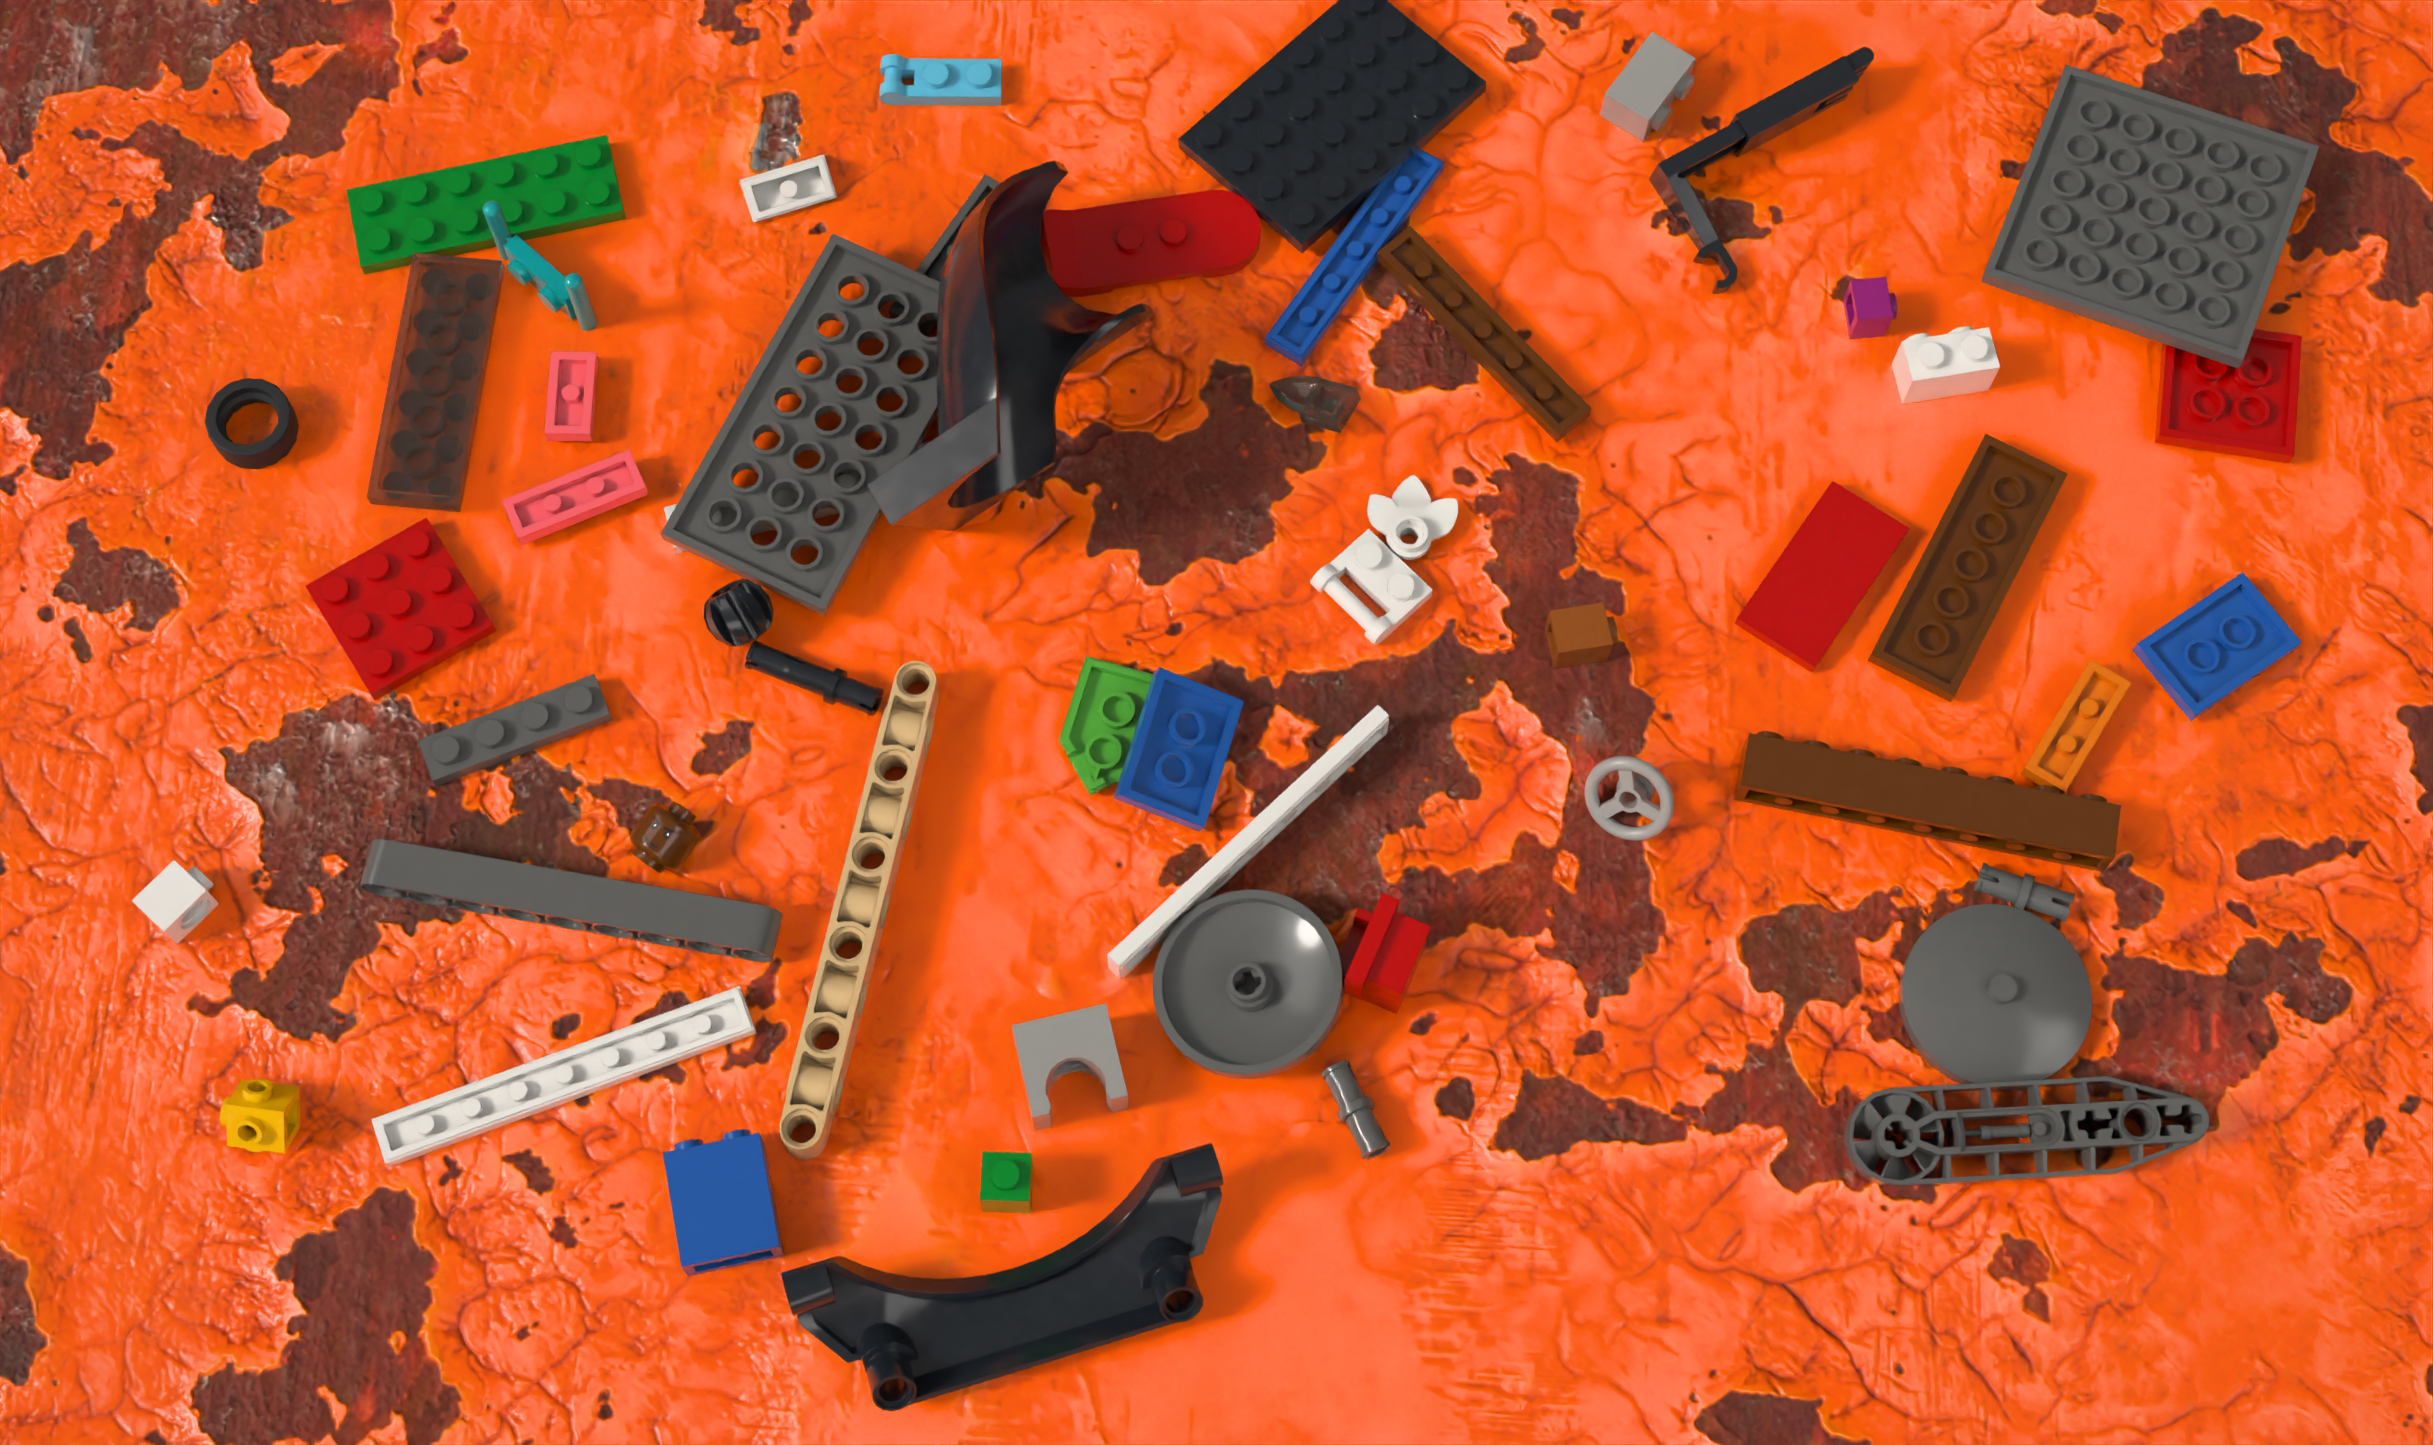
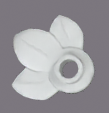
M1411 475L1397 487L1392 499L1377 494L1370 495L1367 507V515L1371 525L1386 536L1388 548L1399 558L1413 560L1423 556L1429 550L1431 541L1448 535L1454 527L1458 514V502L1455 498L1439 499L1431 503V498L1426 488L1415 475ZM1405 534H1410L1417 541L1414 544H1406L1402 542L1401 537Z

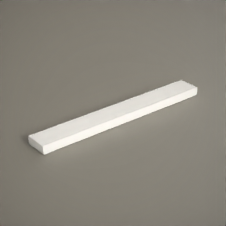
M1379 705L1370 711L1107 954L1108 968L1119 979L1121 977L1124 978L1167 938L1179 920L1196 906L1207 901L1387 734L1389 715Z
M738 986L371 1120L384 1162L388 1167L757 1033L742 990Z

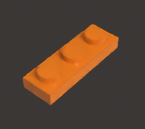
M2090 659L2022 770L2021 775L2038 785L2058 788L2061 794H2065L2131 682Z

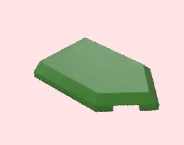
M1086 656L1059 742L1091 796L1119 782L1153 674Z

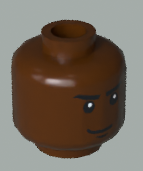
M674 800L669 807L659 803L650 805L630 833V841L635 846L631 853L660 873H663L666 868L670 870L679 869L700 841V832L692 824L697 816Z

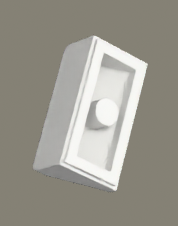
M824 155L739 180L753 223L837 198Z

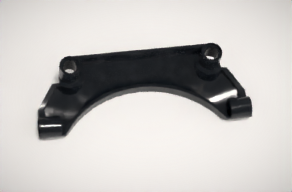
M1212 1143L1158 1158L1151 1163L1128 1196L1105 1219L1087 1233L1063 1248L1040 1259L992 1274L948 1279L908 1277L877 1270L842 1256H834L782 1272L781 1276L793 1316L797 1315L799 1324L847 1363L862 1359L875 1405L882 1410L896 1411L924 1400L1167 1325L1186 1322L1194 1318L1203 1306V1297L1195 1279L1190 1258L1204 1253L1222 1198L1220 1186L1224 1185L1223 1177Z

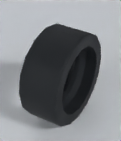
M244 378L227 384L214 395L207 406L205 417L208 436L217 451L227 462L240 468L261 469L274 465L288 455L297 441L299 424L294 408L287 396L277 385L264 379ZM253 403H267L276 410L278 424L273 432L264 440L250 445L233 443L227 436V422L233 413L241 407Z

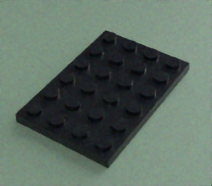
M1338 0L1178 138L1179 148L1227 190L1240 195L1249 202L1262 220L1298 251L1304 253L1365 199L1399 165L1402 166L1414 155L1416 150L1426 145L1486 91V81L1387 0Z

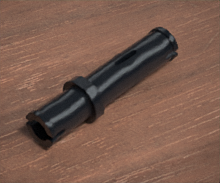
M757 640L752 643L746 655L745 668L756 670L788 684L823 696V701L828 704L834 705L836 702L865 712L872 717L880 707L883 698L880 696L884 693L882 688H876L847 676V671L836 668L834 671L803 660L800 657L764 645Z

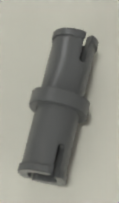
M1983 863L1978 874L1979 878L1973 890L2014 903L2013 907L2022 910L2026 907L2058 918L2063 922L2068 917L2071 909L2069 906L2073 903L2075 893H2068L2034 881L2035 876L2025 873L2024 877L1988 866L1986 863Z
M1346 1060L1325 1069L1321 1076L1326 1081L1340 1109L1337 1112V1116L1342 1124H1347L1363 1160L1375 1158L1386 1152L1391 1147V1144L1387 1141L1372 1111L1375 1108V1104L1370 1096L1364 1095L1351 1069L1350 1062Z

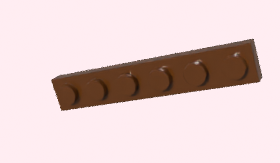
M1411 226L1377 252V261L1556 442L1560 441L1590 416L1592 408Z

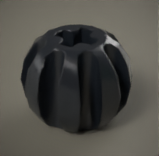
M748 579L736 580L721 587L708 598L704 605V619L708 630L717 640L730 647L741 646L755 640L765 633L773 622L774 608L769 595L761 586Z

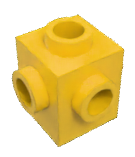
M242 1079L232 1096L224 1099L221 1107L220 1123L222 1126H226L227 1146L246 1148L251 1152L270 1151L285 1153L300 1129L299 1086L271 1083L266 1079Z

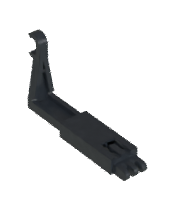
M1862 47L1847 56H1843L1735 114L1727 127L1665 159L1656 166L1649 180L1699 250L1693 262L1701 264L1704 259L1712 258L1725 276L1724 280L1716 282L1713 294L1723 293L1731 287L1737 278V267L1717 236L1687 178L1732 153L1738 158L1844 101L1848 96L1847 93L1851 92L1853 85L1858 82L1874 59V53L1870 48Z

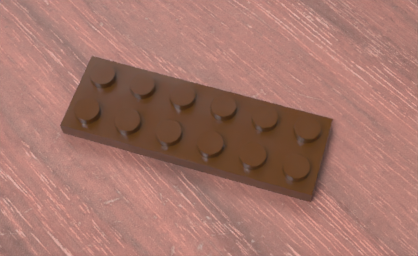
M1985 434L1868 661L1951 702L2068 473Z

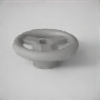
M1615 756L1605 759L1591 770L1585 783L1584 797L1591 816L1605 831L1621 839L1641 841L1653 838L1669 825L1673 817L1675 801L1669 782L1657 768L1642 759L1631 756ZM1618 770L1617 792L1612 799L1601 804L1598 795L1600 782L1607 774ZM1656 790L1660 797V807L1651 802ZM1621 811L1629 813L1638 812L1652 820V822L1645 826L1631 827L1615 821L1611 816Z

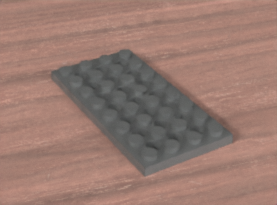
M832 234L661 532L663 540L826 616L883 513L867 485L915 453L938 414L936 376L937 336H924L919 329L928 320L938 321L940 282L836 234ZM855 283L861 285L865 291L856 300H846L840 295L841 289L847 284ZM888 302H898L905 308L902 315L894 319L883 317L880 314V309ZM829 320L839 321L844 326L843 331L835 337L823 336L820 334L819 328L824 322ZM870 338L878 339L884 344V347L877 355L867 356L859 351V346L863 341ZM807 357L818 358L823 363L822 368L817 373L811 375L801 373L798 370V365ZM917 357L923 361L924 366L916 374H905L898 368L899 364L905 358ZM846 376H857L863 381L861 388L854 393H844L838 388L839 381ZM793 394L798 396L802 402L795 411L783 412L776 407L778 400L784 395ZM887 394L898 395L903 400L902 406L893 412L881 410L878 407V402ZM826 413H835L842 419L839 427L832 431H824L816 423L819 417ZM869 431L878 433L882 437V441L875 449L865 450L857 445V439L861 434ZM764 432H774L780 437L778 445L770 450L758 448L755 445V441ZM811 450L820 455L819 463L810 469L800 468L795 463L796 457L803 451ZM846 469L855 470L861 475L858 484L850 488L839 486L835 480L837 475ZM742 470H753L759 475L757 482L749 488H740L733 483L736 474ZM790 488L798 492L799 498L794 505L781 507L774 502V497L778 491ZM727 507L736 511L737 517L735 521L728 526H717L712 522L713 514L720 508ZM831 507L836 509L840 516L833 525L821 526L814 521L815 514L822 508ZM765 526L775 529L778 534L773 543L761 546L752 541V536L757 529ZM805 545L814 547L818 551V556L814 562L801 565L792 559L794 552L799 547Z

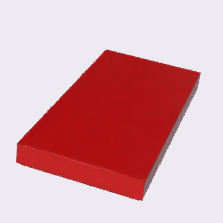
M1832 480L1741 611L1735 624L1813 673L1910 528Z

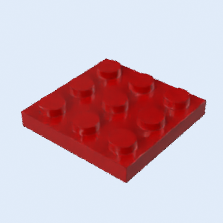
M2254 329L2239 369L2162 343L2155 443L2290 463L2295 455L2302 336Z
M427 517L305 585L374 701L496 632L493 623Z

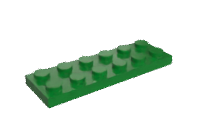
M607 135L346 190L360 266L364 275L496 247L483 213V206L488 201H495L500 205L511 236L513 237L517 234L523 241L626 219Z

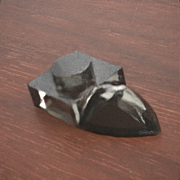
M1289 377L1271 382L1269 385L1279 402L1299 413L1302 423L1341 433L1361 400L1357 388L1318 377Z

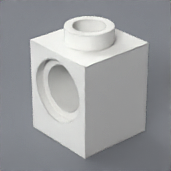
M175 860L132 900L176 944L219 904L208 892L214 884L194 865L186 871Z

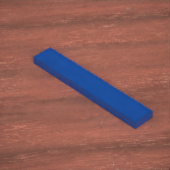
M1417 149L1409 160L1402 166L1399 165L1371 191L1266 335L1265 345L1301 367L1378 262L1377 252L1396 237L1443 172L1444 162L1422 149Z

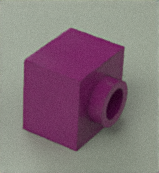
M1886 277L1850 280L1843 298L1849 339L1885 337L1891 321L1897 317V299L1894 293H1889Z

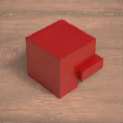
M1382 893L1373 913L1358 908L1355 913L1353 925L1340 952L1345 977L1343 986L1345 993L1397 1014L1426 948L1431 926L1397 912L1400 900Z

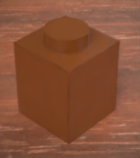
M1604 602L1550 610L1548 613L1545 632L1554 669L1608 661L1613 644L1618 642V633L1614 617H1607Z

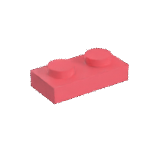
M551 351L544 432L547 441H593L599 365L596 352Z

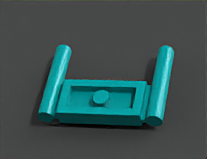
M495 201L486 202L483 206L484 216L500 257L510 262L507 265V269L512 276L524 286L527 283H531L539 291L537 294L541 301L551 311L557 313L561 310L571 320L577 317L579 325L583 330H593L597 325V320L582 277L578 273H570L564 277L517 234L512 237L500 205Z

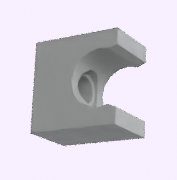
M1106 1004L1012 1025L1014 1042L1035 1131L1051 1128L1053 1116L1048 1094L1052 1085L1060 1077L1071 1072H1083L1094 1076L1102 1084L1106 1092L1107 1107L1112 1113L1129 1110L1128 1093Z

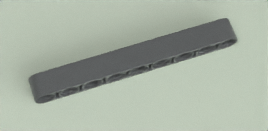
M385 839L372 840L360 882V888L378 896L762 963L772 962L783 917L780 911L759 904Z

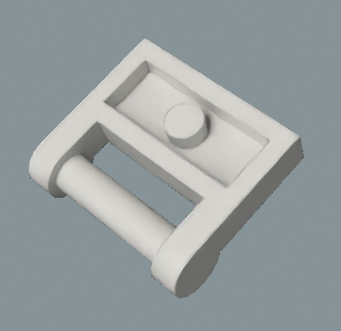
M1367 529L1332 562L1320 568L1310 581V584L1319 593L1325 591L1366 631L1364 636L1374 646L1382 642L1432 596L1433 591L1370 529ZM1346 574L1386 614L1378 618L1339 578Z

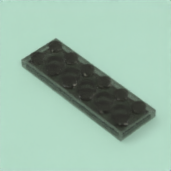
M413 253L367 492V499L370 504L461 512L505 270L502 261Z

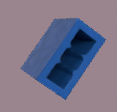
M748 1129L735 1130L723 1134V1140L703 1144V1140L700 1139L686 1140L675 1144V1150L663 1152L681 1267L687 1276L784 1256L766 1147L760 1133L751 1134V1130Z

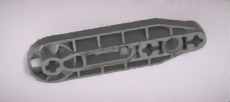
M2108 1076L1900 1087L1874 1092L1855 1105L1845 1122L1843 1142L1849 1161L1860 1175L1878 1185L1892 1187L2105 1176L2122 1172L2196 1143L2204 1136L2209 1127V1115L2203 1104L2193 1098ZM2087 1084H2103L2123 1089V1101L2090 1103ZM2075 1085L2074 1104L2042 1105L2039 1087ZM2027 1088L2028 1106L1994 1108L1991 1090ZM1980 1090V1109L1946 1111L1943 1092ZM1932 1093L1933 1107L1926 1099L1917 1094ZM2137 1093L2158 1099L2138 1100ZM2127 1112L2137 1115L2141 1121L2142 1131L2138 1137L2130 1134L2125 1128L2124 1117ZM2176 1115L2181 1119H2187L2188 1122L2187 1128H2183L2182 1125L2161 1127V1120ZM2028 1117V1123L2002 1126L1980 1125L1978 1129L1965 1130L1963 1121ZM2083 1120L2086 1124H2099L2106 1121L2105 1129L2089 1134L2085 1130H2079L2077 1122ZM1942 1122H1945L1948 1133V1147H1943L1944 1131ZM1893 1130L1894 1134H1902L1903 1142L1895 1145L1893 1141H1886L1884 1135L1886 1132ZM1933 1132L1934 1139H1920V1133ZM2030 1136V1143L1965 1147V1137H1979L1980 1140H1990L1991 1138H2027ZM1855 1138H1867V1140L1853 1141ZM2166 1146V1149L2143 1157V1148ZM2128 1148L2131 1159L2130 1163L2117 1168L2096 1169L2095 1150ZM2081 1152L2084 1170L2048 1172L2047 1153ZM1912 1154L1921 1171L1914 1175L1903 1161V1157ZM2033 1154L2036 1173L1999 1175V1156ZM1985 1156L1988 1175L1951 1177V1158ZM1879 1159L1887 1161L1881 1175L1874 1172ZM1938 1162L1941 1178L1921 1179L1932 1171Z

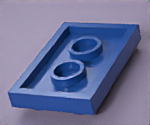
M2242 572L2141 640L2133 648V652L2187 718L2192 721L2296 650L2302 642Z
M1159 667L1154 671L1114 799L1198 832L1204 829L1244 701Z

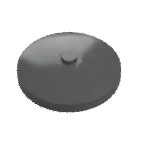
M1232 891L1199 904L1179 920L1170 931L1155 963L1153 999L1158 1018L1166 1034L1175 1047L1191 1062L1206 1071L1227 1078H1265L1282 1073L1300 1064L1311 1056L1326 1040L1339 1017L1343 1004L1345 990L1343 986L1345 980L1344 968L1340 953L1329 930L1306 906L1290 897L1271 891Z
M1999 904L1972 905L1941 917L1925 930L1911 948L1900 975L1899 1008L1905 1029L1912 1043L1925 1060L1937 1071L1959 1084L2049 1079L2073 1058L2081 1047L2090 1025L2092 1014L2091 986L2085 966L2077 951L2053 925L2033 913L2016 907ZM2027 1088L1991 1090V1092H2013Z

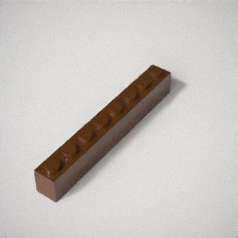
M1761 731L1757 734L1749 733L1742 747L1734 800L2100 872H2103L2115 858L2121 805L2107 803V799L2099 795L2085 794L2076 797L2061 794L2058 788L2047 785H2038L2033 788L2014 785L2015 782L2006 777L1992 776L1983 779L1968 776V772L1960 768L1945 767L1937 770L1922 767L1919 761L1908 758H1899L1894 761L1876 758L1874 753L1862 749H1853L1848 752L1830 749L1828 744L1816 740H1807L1802 743L1784 740L1782 735L1769 731Z

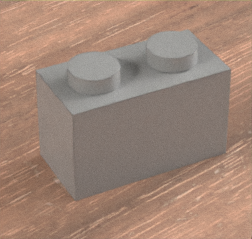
M1651 32L1606 91L1600 116L1644 142L1653 129L1659 132L1664 127L1672 113L1670 106L1675 99L1678 98L1682 101L1690 92L1696 79L1691 75L1696 58L1654 32Z

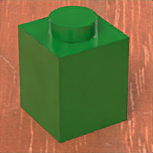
M982 1152L980 1203L983 1212L1031 1214L1034 1170L1032 1153Z

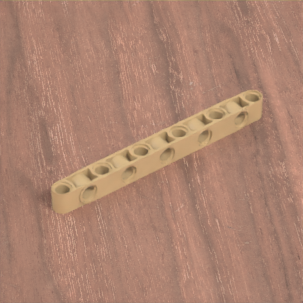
M910 661L898 669L893 681L888 704L882 715L788 1079L779 1133L787 1151L793 1157L800 1160H809L817 1157L827 1144L833 1117L842 1095L931 742L934 717L939 701V690L934 670L928 664L921 661ZM914 682H923L928 685L927 690L919 695H912L905 691ZM893 767H900L907 771L906 775L898 781H889L883 777L885 772ZM870 854H879L885 858L883 864L875 869H866L860 865L862 860ZM856 942L862 946L861 952L854 958L844 959L838 955L839 949L846 943ZM833 1032L839 1036L838 1043L829 1050H820L815 1047L816 1039L823 1033ZM798 1125H813L816 1128V1132L812 1139L805 1143H797L791 1140V1134Z

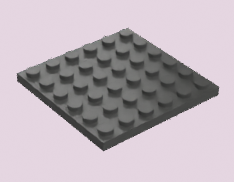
M2065 65L1981 282L2239 369L2246 354L2319 146Z

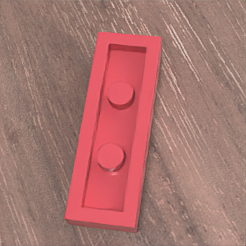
M629 449L501 501L517 539L522 546L646 496L648 492Z

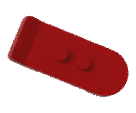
M1207 190L1076 210H1045L1042 215L1040 246L1047 271L1063 294L1066 296L1084 297L1110 293L1113 289L1197 276L1214 278L1234 274L1250 264L1256 256L1260 246L1261 224L1254 207L1240 195L1225 190Z

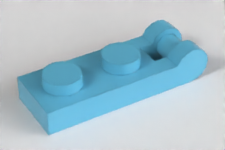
M887 54L881 58L880 73L884 76V82L880 84L879 99L884 104L1002 106V59L904 58L898 54ZM902 79H914V85H904L901 83Z

